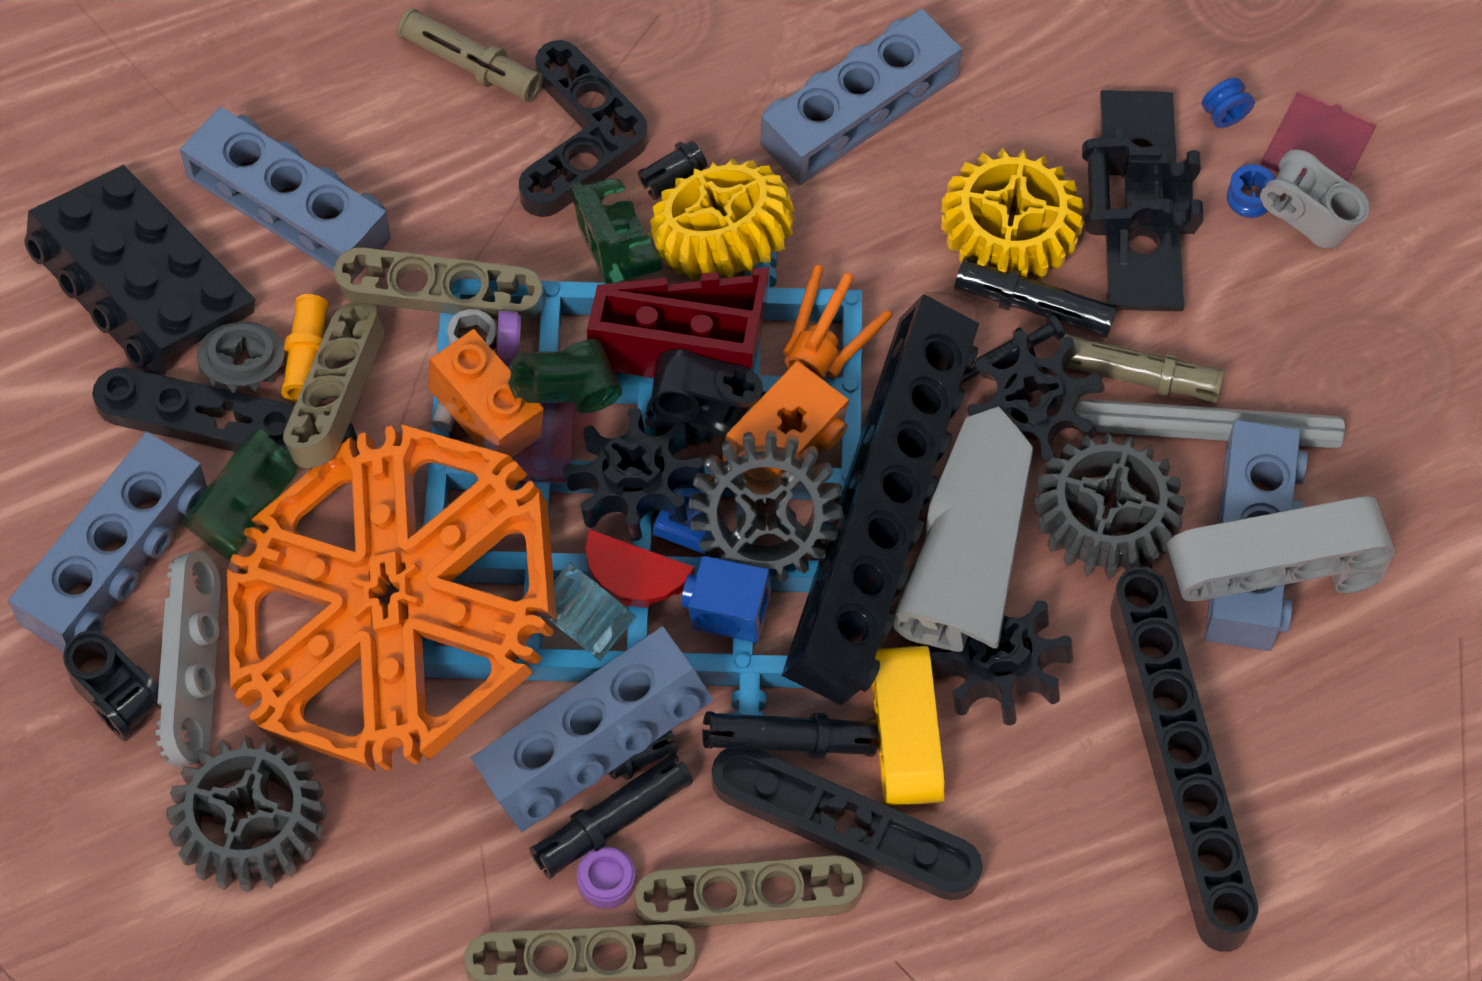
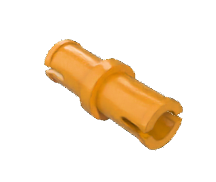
M303 294L296 298L292 331L284 340L283 349L285 350L287 363L281 395L294 403L297 402L324 337L329 302L315 294Z

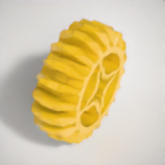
M1002 147L997 153V159L993 160L982 152L980 157L977 158L976 165L965 162L960 169V175L952 176L948 183L947 193L942 198L941 212H943L941 218V230H943V234L948 235L947 245L949 251H960L959 261L961 263L964 257H969L970 260L977 261L978 265L996 267L1002 272H1009L1011 267L1020 270V276L1027 277L1028 273L1031 272L1042 281L1044 276L1047 275L1048 267L1059 270L1064 264L1065 256L1072 255L1077 247L1078 236L1082 234L1084 224L1082 220L1083 202L1082 198L1076 196L1077 187L1075 186V180H1064L1065 172L1062 165L1048 169V161L1045 154L1036 161L1028 159L1025 148L1022 149L1017 157H1009ZM1016 206L1013 225L1008 226L1011 207Z
M733 158L726 165L718 166L713 161L708 169L699 171L693 168V175L687 179L676 178L675 189H666L661 192L662 201L653 206L654 217L650 220L652 226L651 233L660 258H663L665 264L669 265L676 275L687 274L692 282L700 279L701 274L718 272L719 276L727 275L729 278H732L736 273L743 270L752 273L753 266L759 262L771 263V252L784 250V239L793 235L792 224L795 218L791 197L780 175L773 174L769 165L758 167L754 160H749L739 165L735 158Z

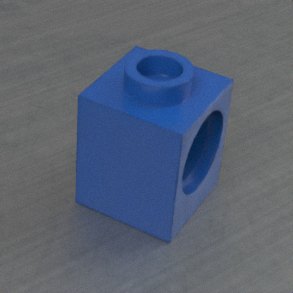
M702 556L697 575L688 574L682 595V607L689 609L692 630L758 643L772 593L769 569Z

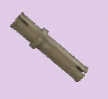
M415 8L406 10L398 23L397 36L399 38L408 40L437 55L439 58L474 74L476 81L486 87L495 85L527 103L533 101L541 89L543 83L542 73L533 71L508 58L506 51L496 45L487 47L459 33L457 30L423 15ZM434 36L456 46L461 52L436 40ZM479 59L504 71L506 75L494 68H491L479 62Z
M1065 334L1064 336L1071 337L1078 348L1077 354L1068 362L1066 369L1091 374L1097 373L1102 377L1158 389L1157 394L1168 396L1169 392L1217 403L1225 369L1201 366L1178 360L1177 354L1168 352L1166 357L1107 343L1090 341L1071 336L1070 334Z

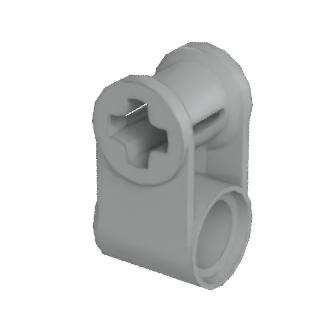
M1298 149L1289 150L1284 153L1279 162L1278 175L1275 180L1267 182L1260 193L1263 206L1271 214L1286 221L1307 236L1315 245L1327 249L1338 247L1368 217L1370 211L1369 201L1358 187L1348 183L1324 166L1314 155ZM1305 168V175H1303L1302 177L1298 176L1301 170ZM1283 193H1286L1287 196L1285 197L1284 201H1280V196Z

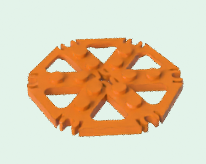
M402 424V436L392 425L386 427V441L378 449H375V441L366 432L359 433L357 443L351 437L341 444L334 458L319 467L312 468L251 519L260 529L268 530L263 533L253 527L245 528L243 535L257 545L256 550L247 557L233 554L230 559L245 574L234 573L227 569L230 688L236 692L234 695L236 699L247 708L253 705L256 700L262 698L260 706L248 715L250 719L268 735L375 772L374 760L385 771L392 770V753L399 746H403L404 757L413 765L420 763L422 755L430 760L534 673L526 664L514 662L520 658L528 664H539L542 657L532 648L526 646V642L530 636L536 633L550 637L553 634L554 630L538 616H547L557 621L548 503L542 496L543 493L530 480L519 490H514L517 483L523 480L527 473L510 455ZM426 463H437L474 474L478 477V481L416 532L413 477L419 467ZM346 483H352L356 552L297 534V525L303 516L338 487ZM512 533L524 535L526 539L529 589L521 600L511 601L451 582L505 536ZM391 582L399 592L391 595L390 604H387V607L378 597L387 594V586ZM280 591L327 606L264 660L261 658L258 610L261 600L267 594ZM422 637L486 657L491 662V673L487 680L448 713L439 717L430 716L426 708ZM361 657L364 729L362 733L356 736H346L306 722L304 709L307 702Z

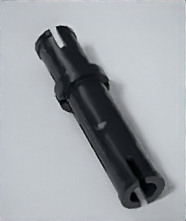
M969 257L963 258L954 290H962L999 302L998 308L1007 311L1012 306L1043 317L1053 313L1062 323L1100 334L1105 338L1108 337L1118 305L1102 302L1067 289L1020 276L1021 271L1011 267L1009 272H1002L996 267L978 265L977 261L970 260Z
M707 711L703 719L704 725H710V730L702 729L703 746L707 749L716 747L808 752L811 758L824 759L827 753L874 757L878 748L876 743H870V739H879L878 725L875 720L829 719L825 713H812L810 718L723 714Z
M671 753L666 759L611 794L599 804L587 811L579 809L570 815L571 822L529 848L540 870L546 868L543 873L548 879H551L589 851L594 849L597 852L606 847V840L659 806L671 796L693 784L692 777L685 764L681 761L676 765L679 762V757Z

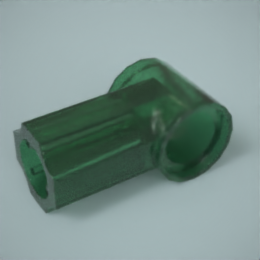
M584 340L567 347L561 352H520L510 362L511 376L508 384L515 399L522 398L527 403L573 402L576 411L587 414L605 409L616 402L622 395V388L599 340Z

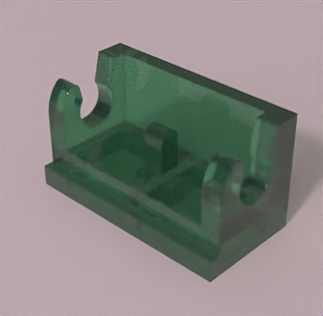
M606 179L582 186L581 182L570 185L578 228L605 284L617 283L662 270L661 258L658 252H655L651 244L652 238L644 230L632 201H618L613 205L602 204L603 199L608 194H618L625 190L626 187L622 180Z
M259 428L244 439L181 524L230 561L232 555L238 553L240 547L247 539L243 535L245 528L256 527L251 519L279 497L288 483L295 477V471L299 466L294 463L291 455L270 439L268 434Z

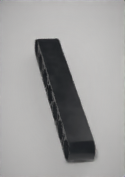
M1134 567L1125 571L1118 580L1110 607L1111 621L1197 932L1201 940L1209 948L1219 952H1230L1238 949L1246 941L1258 915V903L1167 585L1163 577L1155 570L1147 567ZM1127 597H1142L1150 603V606H1134L1127 600ZM1144 646L1156 647L1164 653L1165 657L1151 658L1146 656L1140 648ZM1158 697L1171 698L1180 708L1166 710L1161 708L1154 699ZM1169 750H1186L1193 756L1195 761L1190 763L1179 762L1170 755ZM1188 801L1202 803L1207 807L1210 814L1207 816H1195L1186 810L1183 803ZM1204 854L1214 855L1223 862L1225 869L1221 871L1207 869L1201 864L1198 857ZM1228 909L1233 911L1239 917L1241 924L1237 926L1222 924L1217 920L1214 910Z

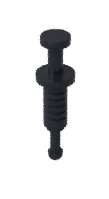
M1053 313L1046 317V325L1028 334L1031 341V354L1036 357L1034 346L1052 336H1055L1057 340H1061L1065 336L1060 321ZM1020 327L1013 330V337L1016 332L1023 330ZM1012 338L976 358V360L986 359L994 368L1002 369L1018 360L1020 349L1015 339ZM974 362L975 366L969 369L963 376L961 384L980 374L976 369V362Z

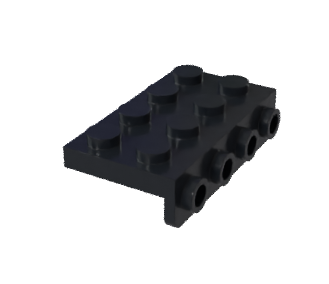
M125 165L117 167L28 210L27 233L24 241L30 257L37 264H43L53 274L63 292L68 297L75 298L91 314L97 328L103 333H109L124 349L128 360L136 368H142L145 372L163 376L166 374L168 358L202 341L215 328L228 323L238 322L254 313L256 299Z

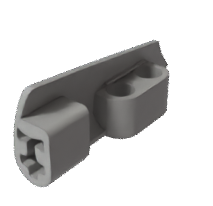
M999 406L965 418L932 497L927 515V536L894 613V629L910 641L955 652L963 651L969 636L992 648H998L1033 456V446Z

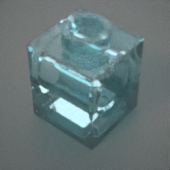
M570 562L554 581L557 621L545 616L599 661L603 659L636 618L632 612Z

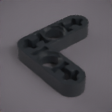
M562 40L548 42L538 50L535 57L536 71L543 74L542 87L578 123L582 130L521 173L519 179L520 202L527 212L539 217L551 216L564 209L637 158L645 150L648 143L647 122L643 114L576 46ZM555 62L559 66L568 63V75L573 80L570 85L568 75L561 68L556 67L550 70L551 63ZM591 91L598 92L605 97V102L597 108H585L577 101L583 93ZM613 114H614V123L610 120V118L613 116ZM615 125L625 133L633 130V137L628 138L624 134L615 137ZM589 153L597 158L598 163L589 170L581 171L572 167L569 161L574 155ZM557 169H559L561 172V176L558 178ZM539 185L541 188L546 189L552 186V194L546 195L542 191L534 194L533 187Z

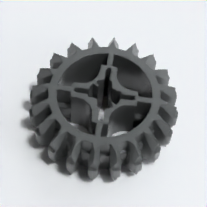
M768 430L765 435V445L756 446L753 433L747 432L743 435L744 450L739 451L730 440L723 442L722 451L727 461H723L719 457L710 454L705 459V466L712 475L697 473L695 475L693 485L703 493H696L689 497V508L702 513L691 518V529L698 532L708 531L699 540V547L702 551H710L720 547L714 558L726 561L733 559L736 563L776 569L777 578L779 581L784 582L788 580L787 565L793 563L796 569L803 574L809 571L806 553L818 559H823L826 556V548L819 539L826 541H835L837 539L838 529L828 521H836L843 517L842 506L830 502L841 496V487L839 483H824L833 474V468L830 463H822L811 468L818 458V450L814 446L805 449L800 456L796 454L799 444L797 436L790 435L786 440L784 448L776 446V432ZM760 467L781 469L772 479L765 481L756 480L747 473L743 476L740 475L745 471ZM800 481L809 491L813 501L812 514L805 527L797 521L796 513L787 505L794 496V488ZM726 486L735 493V501L744 509V512L738 518V526L733 532L725 525L718 507L719 499ZM766 498L776 499L775 514L769 515L766 510L765 516L756 515V501L758 499H763L764 504ZM764 534H775L786 541L772 546L752 544L755 539Z
M1110 432L1103 436L1101 445H1096L1086 435L1081 440L1079 449L1067 443L1062 448L1060 458L1052 457L1047 462L1046 474H1042V477L1038 479L1036 487L1038 496L1035 498L1034 511L1035 514L1040 516L1037 524L1039 534L1050 535L1047 544L1050 552L1066 549L1063 559L1066 567L1079 559L1085 562L1084 572L1086 576L1093 573L1095 566L1104 567L1105 574L1110 580L1116 575L1118 566H1122L1127 571L1134 567H1139L1141 562L1152 568L1158 561L1159 553L1167 554L1168 541L1180 533L1183 524L1180 515L1183 514L1185 500L1183 496L1178 495L1181 487L1180 477L1168 476L1170 471L1169 460L1152 461L1154 456L1152 445L1139 452L1133 449L1134 440L1132 435L1123 442V445L1114 444V439ZM1104 476L1099 479H1091L1092 477ZM1129 483L1135 486L1142 494L1134 491L1129 486ZM1115 492L1116 496L1113 503L1115 508H1110L1107 519H1103L1105 509L1103 503H1108L1111 493ZM1074 516L1085 520L1089 524L1090 529L1082 525ZM1118 532L1130 533L1126 535L1112 536L1113 534Z
M245 734L241 741L240 749L232 750L228 741L221 739L219 743L221 754L213 758L210 753L200 749L198 759L202 767L198 770L193 767L183 766L181 775L187 785L172 786L170 795L177 805L167 808L166 811L169 823L175 825L169 832L171 842L174 846L182 847L178 854L184 865L189 866L196 863V875L203 881L216 873L215 880L218 887L226 890L233 879L237 877L242 891L248 893L253 886V878L262 877L265 886L272 888L275 884L273 872L281 869L284 874L293 877L296 873V868L292 858L297 857L310 861L313 853L307 841H321L323 830L317 821L325 819L327 811L325 804L318 801L324 794L321 782L311 780L314 775L312 766L307 761L297 763L296 751L290 746L277 754L275 741L268 737L259 749H255L252 738ZM241 779V781L235 786L230 788H223L229 783ZM269 780L282 786L292 796V812L280 810L278 803L268 800L270 796L267 789ZM255 804L257 813L252 816L248 812L249 818L238 821L236 815L240 811L246 815L245 809L253 808ZM203 814L212 816L215 823L225 826L223 831L226 837L224 847L213 843L201 832ZM273 838L259 847L252 848L253 844L261 839Z

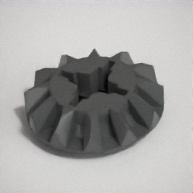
M252 322L228 323L209 332L200 342L197 350L200 374L208 376L212 387L226 384L231 392L234 393L240 386H249L256 392L260 382H275L278 369L285 367L284 345L274 331L261 324ZM244 348L247 349L249 359H246L243 365H235L233 361H237L239 355L243 354Z

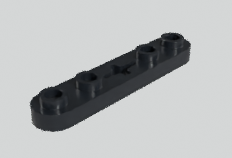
M131 368L108 370L99 376L93 386L92 396L98 414L111 424L298 466L294 463L283 440L284 430L295 405L238 392L232 393L225 389ZM226 411H233L235 421L237 422H228L225 429H219L213 417L222 418ZM349 423L342 443L350 437L357 443L356 432L351 423Z
M726 748L719 753L713 762L711 770L713 790L719 799L730 806L939 898L947 900L963 899L972 894L979 884L983 867L981 855L975 846L960 837L760 750ZM846 810L852 811L856 814L855 824L862 827V829L849 827L845 834L836 831V820L829 817V815L842 817ZM867 831L874 834L873 837L867 836Z

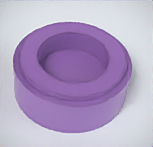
M499 311L496 355L506 366L515 367V364H518L521 315L513 311Z
M606 846L597 852L594 849L589 851L581 859L577 868V884L581 896L589 904L603 909L615 908L625 903L634 891L636 883L635 867L630 857L622 850Z

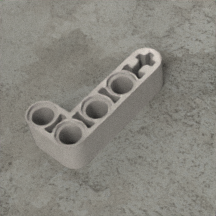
M1370 496L1194 528L1175 535L1167 543V550L1181 596L1184 600L1193 602L1331 576L1337 592L1344 594L1356 593L1378 584L1384 578L1395 555V548L1379 501L1375 497Z

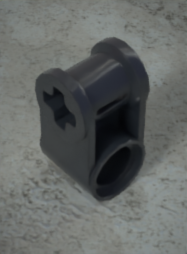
M684 349L667 350L656 359L650 408L656 417L665 422L675 423L682 421L687 426L726 437V434L748 412V408L758 402L763 391L762 381L755 372L743 365L729 364L700 356ZM733 380H737L738 382L733 391L731 384ZM729 410L731 417L729 421L725 422L724 418Z
M86 631L72 637L66 644L63 653L64 665L72 685L94 708L107 727L122 741L126 742L132 737L131 729L156 708L161 709L162 706L157 704L158 684L142 668L135 666L107 636L100 632ZM101 658L106 660L104 666L96 672L87 673L80 671L81 666L90 659Z

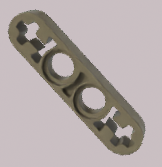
M364 247L345 251L337 259L334 266V276L341 293L347 299L358 303L455 315L466 309H479L498 320L499 311H513L521 315V322L535 318L542 311L545 303V294L539 276L531 269L520 266ZM360 266H367L371 276H364L361 284H353L349 274H357ZM385 268H389L387 273L388 289H384L380 279L386 278ZM410 270H419L428 276L426 286L416 293H407L398 287L401 276ZM470 276L481 282L480 291L473 298L462 300L456 298L451 293L453 284L462 277ZM492 280L496 281L499 291H494L495 302H489L492 297L490 284ZM518 285L527 286L529 295L523 296L521 304L512 303L510 294L516 293Z
M348 303L338 309L330 320L283 434V440L294 463L301 468L319 467L335 457L341 446L385 335L384 325L374 304ZM354 359L352 362L341 368L332 369L335 365H337L340 362ZM338 397V399L326 406L316 407L326 399Z
M835 855L658 870L647 874L638 883L635 891V909L638 918L644 925L670 924L680 926L683 929L840 915L849 912L858 904L861 898L863 876L860 868L854 861L844 856ZM840 874L842 883L852 884L845 886L844 894L840 897L833 896L832 890L829 887L812 888V900L803 901L805 883L802 875H811L810 887L828 884L829 875ZM783 877L791 882L795 893L785 903H772L762 895L761 887L764 882L769 878ZM725 882L733 887L737 897L729 907L716 909L704 901L703 892L706 887L711 883ZM685 885H694L693 903L696 909L694 911H687V899L670 901L668 911L657 912L655 903L645 902L654 899V890L666 889L668 898H686Z
M670 924L489 932L477 936L469 943L465 950L464 963L469 981H683L694 969L696 948L694 940L687 930ZM644 942V955L661 953L663 943L667 942L674 943L676 952L686 953V955L677 956L675 966L671 967L664 966V961L660 956H644L645 969H635L637 955L634 943ZM603 944H617L625 950L627 960L622 967L614 971H604L596 966L593 962V955L597 948ZM547 946L559 947L568 956L567 964L558 973H543L534 965V957L539 950ZM516 948H525L523 958L527 974L517 975L516 962L499 964L497 974L487 975L484 966L475 963L485 961L486 952L491 950L497 951L499 960L517 961Z

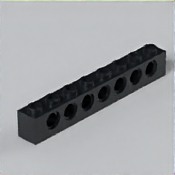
M925 294L899 318L838 505L842 506L843 517L832 521V524L838 529V536L835 541L825 542L826 556L819 560L781 675L839 705H843L860 690L866 692L878 674L880 661L875 659L879 644L886 639L893 626L895 614L890 612L892 601L900 593L908 578L909 567L904 565L907 553L915 546L922 533L924 522L918 518L922 506L929 501L936 488L938 478L933 475V470L936 462L944 455L950 443L951 433L946 430L948 422L957 412L963 401L965 390L960 388L963 376L973 365L978 353V347L973 345L979 323ZM840 630L847 636L848 640L841 634Z

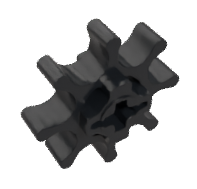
M1018 331L1015 333L1014 339L1019 346L1020 355L1012 367L997 369L983 358L976 362V369L980 375L997 383V392L995 397L985 404L969 405L967 412L969 416L999 406L1026 438H1033L1041 442V457L1047 465V462L1052 457L1057 458L1053 451L1052 442L1059 431L1065 428H1074L1083 433L1084 436L1088 435L1091 439L1096 436L1097 430L1092 421L1078 417L1075 414V405L1080 397L1087 393L1103 392L1105 385L1097 373H1093L1083 379H1073L1066 375L1068 362L1078 352V348L1071 337L1067 336L1061 340L1059 349L1053 356L1047 359H1039L1031 354V341L1026 332ZM1041 390L1043 395L1040 396V405L1031 407L1029 402L1033 399L1032 392ZM1017 420H1024V421H1026L1027 423L1025 424V423L1019 422V421H1017Z
M634 408L628 412L630 428L621 437L617 436L614 439L605 438L598 433L594 426L585 427L583 434L587 451L598 457L585 465L566 464L563 470L567 488L570 491L584 488L597 491L594 496L583 501L580 505L584 524L587 527H595L598 521L608 513L621 512L627 515L625 521L629 539L638 541L642 538L641 519L650 511L664 510L670 513L677 523L686 522L688 515L685 499L673 493V491L682 484H693L697 473L706 474L704 461L701 457L688 460L673 457L677 452L689 445L684 422H675L671 429L661 436H649L644 434L645 429L641 411Z
M1037 601L1031 612L1026 616L1014 618L1004 615L998 648H992L969 636L962 652H932L930 654L934 679L939 680L948 676H959L966 680L965 683L953 691L955 712L958 715L967 714L972 703L984 697L994 698L1001 703L1003 723L1011 726L1017 721L1014 700L1019 695L1026 692H1036L1041 694L1050 704L1059 702L1060 689L1058 678L1044 673L1042 669L1052 663H1071L1073 660L1072 640L1067 635L1056 639H1044L1037 635L1038 632L1049 625L1048 605L1045 601Z

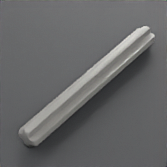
M1079 399L1075 405V414L1078 417L1091 420L1097 432L1100 433L1110 432L1115 434L1228 441L1235 419L1299 429V446L1339 448L1345 437L1344 419L1333 415Z

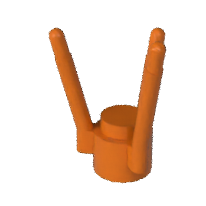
M817 264L813 267L810 280L808 281L792 336L783 350V354L786 356L784 362L789 369L796 361H799L822 380L826 375L836 379L844 364L891 319L892 313L889 310H884L838 353L836 348L838 339L828 328L846 296V292L853 281V275L847 272L842 276L817 325H811L808 331H806L823 273V267Z

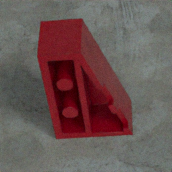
M770 267L752 269L751 276L719 279L718 272L701 274V281L668 284L667 278L597 285L587 326V368L598 369V366L604 368L603 371L654 378L656 359L661 353L672 349H684L697 355L729 364L743 365L754 372L767 306ZM733 380L731 384L733 391L738 382L737 380Z

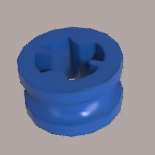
M1230 78L1220 82L1207 92L1202 99V107L1207 113L1212 114L1211 120L1218 128H1225L1236 124L1247 116L1254 107V98L1250 93L1244 92L1245 86L1239 78Z
M1255 164L1244 165L1236 169L1231 176L1227 191L1228 205L1235 213L1243 217L1255 218L1266 214L1268 210L1263 206L1260 197H1256L1255 192L1250 197L1242 191L1244 185L1248 186V190H1251L1253 185L1262 191L1267 182L1275 180V176L1270 170Z

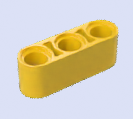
M923 645L878 648L875 659L880 661V668L871 687L875 721L877 722L879 732L877 744L884 804L886 806L943 803L944 772L929 647Z

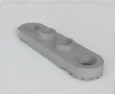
M193 551L173 558V563H170L168 567L172 572L167 573V578L171 579V583H168L170 597L165 598L157 704L162 707L161 720L157 721L156 725L160 729L155 730L156 736L160 737V740L156 741L157 746L163 747L160 754L162 756L167 755L165 761L168 764L172 763V767L179 766V768L200 763L198 759L200 749L209 753L211 744L213 698L216 687L215 668L217 639L219 637L221 580L214 561L203 551ZM192 575H198L199 578L195 579V582L200 583V585L195 586ZM181 730L182 732H188V734L184 735L185 739L189 738V741H186L185 744L182 740Z

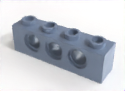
M922 8L906 19L899 18L892 22L881 36L868 45L861 44L853 48L847 54L844 61L829 71H820L814 74L802 89L787 99L779 98L771 103L764 114L761 115L760 144L800 186L956 80L959 76L962 48ZM892 65H899L903 67H893ZM851 92H862L864 94H853ZM816 118H818V119H823V120H825V121L816 122V121H812L811 119H816Z
M220 106L180 148L188 179L333 272L337 259L345 251L361 247L381 250L391 239L386 209L375 197L367 193L358 194L347 187L334 171L327 167L317 168L303 159L301 153L290 143L283 140L278 143L262 133L260 127L245 115L237 117ZM254 162L250 166H241L245 163ZM286 189H296L292 192L282 193V191ZM327 215H339L333 219H322ZM360 266L357 274H349L352 281L355 280L366 266Z
M1234 419L1226 444L1217 524L1302 508V500L1293 499L1295 483L1302 484L1304 481L1308 456L1307 452L1298 451L1299 429ZM1253 482L1267 483L1274 490H1260L1253 484ZM1284 585L1209 599L1204 641L1271 651L1278 632L1287 633L1291 620L1292 600L1283 598Z
M146 431L9 598L8 603L18 624L64 652L65 646L70 639L77 634L86 631L100 632L104 624V617L117 601H124L130 596L138 583L140 572L152 558H159L166 551L171 543L173 531L185 516L190 517L194 515L203 504L208 487L201 464ZM146 500H159V502L151 508H137L142 502ZM111 542H125V544L116 551H103L105 546H107ZM78 584H91L81 594H68L70 589Z
M661 626L480 750L471 759L499 804L518 829L523 832L536 822L548 817L552 811L584 789L596 784L603 776L629 758L644 751L651 743L683 721L693 717L699 710L714 700L666 629Z

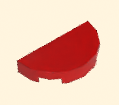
M589 529L585 547L589 572L597 582L600 591L621 605L639 608L650 607V603L664 601L674 594L677 596L682 593L688 574L695 575V567Z

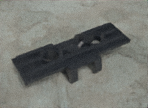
M1101 90V138H1092L1082 144V158L1088 162L1089 213L1084 217L1086 232L1092 235L1105 236L1108 303L1118 305L1117 310L1183 311L1184 296L1180 234H1195L1203 222V202L1201 200H1193L1192 185L1201 170L1200 152L1197 150L1188 151L1186 160L1176 162L1173 93ZM1109 175H1117L1124 178L1125 209H1111ZM1146 236L1156 243L1158 249L1151 254L1143 255L1133 251L1128 242L1133 237Z

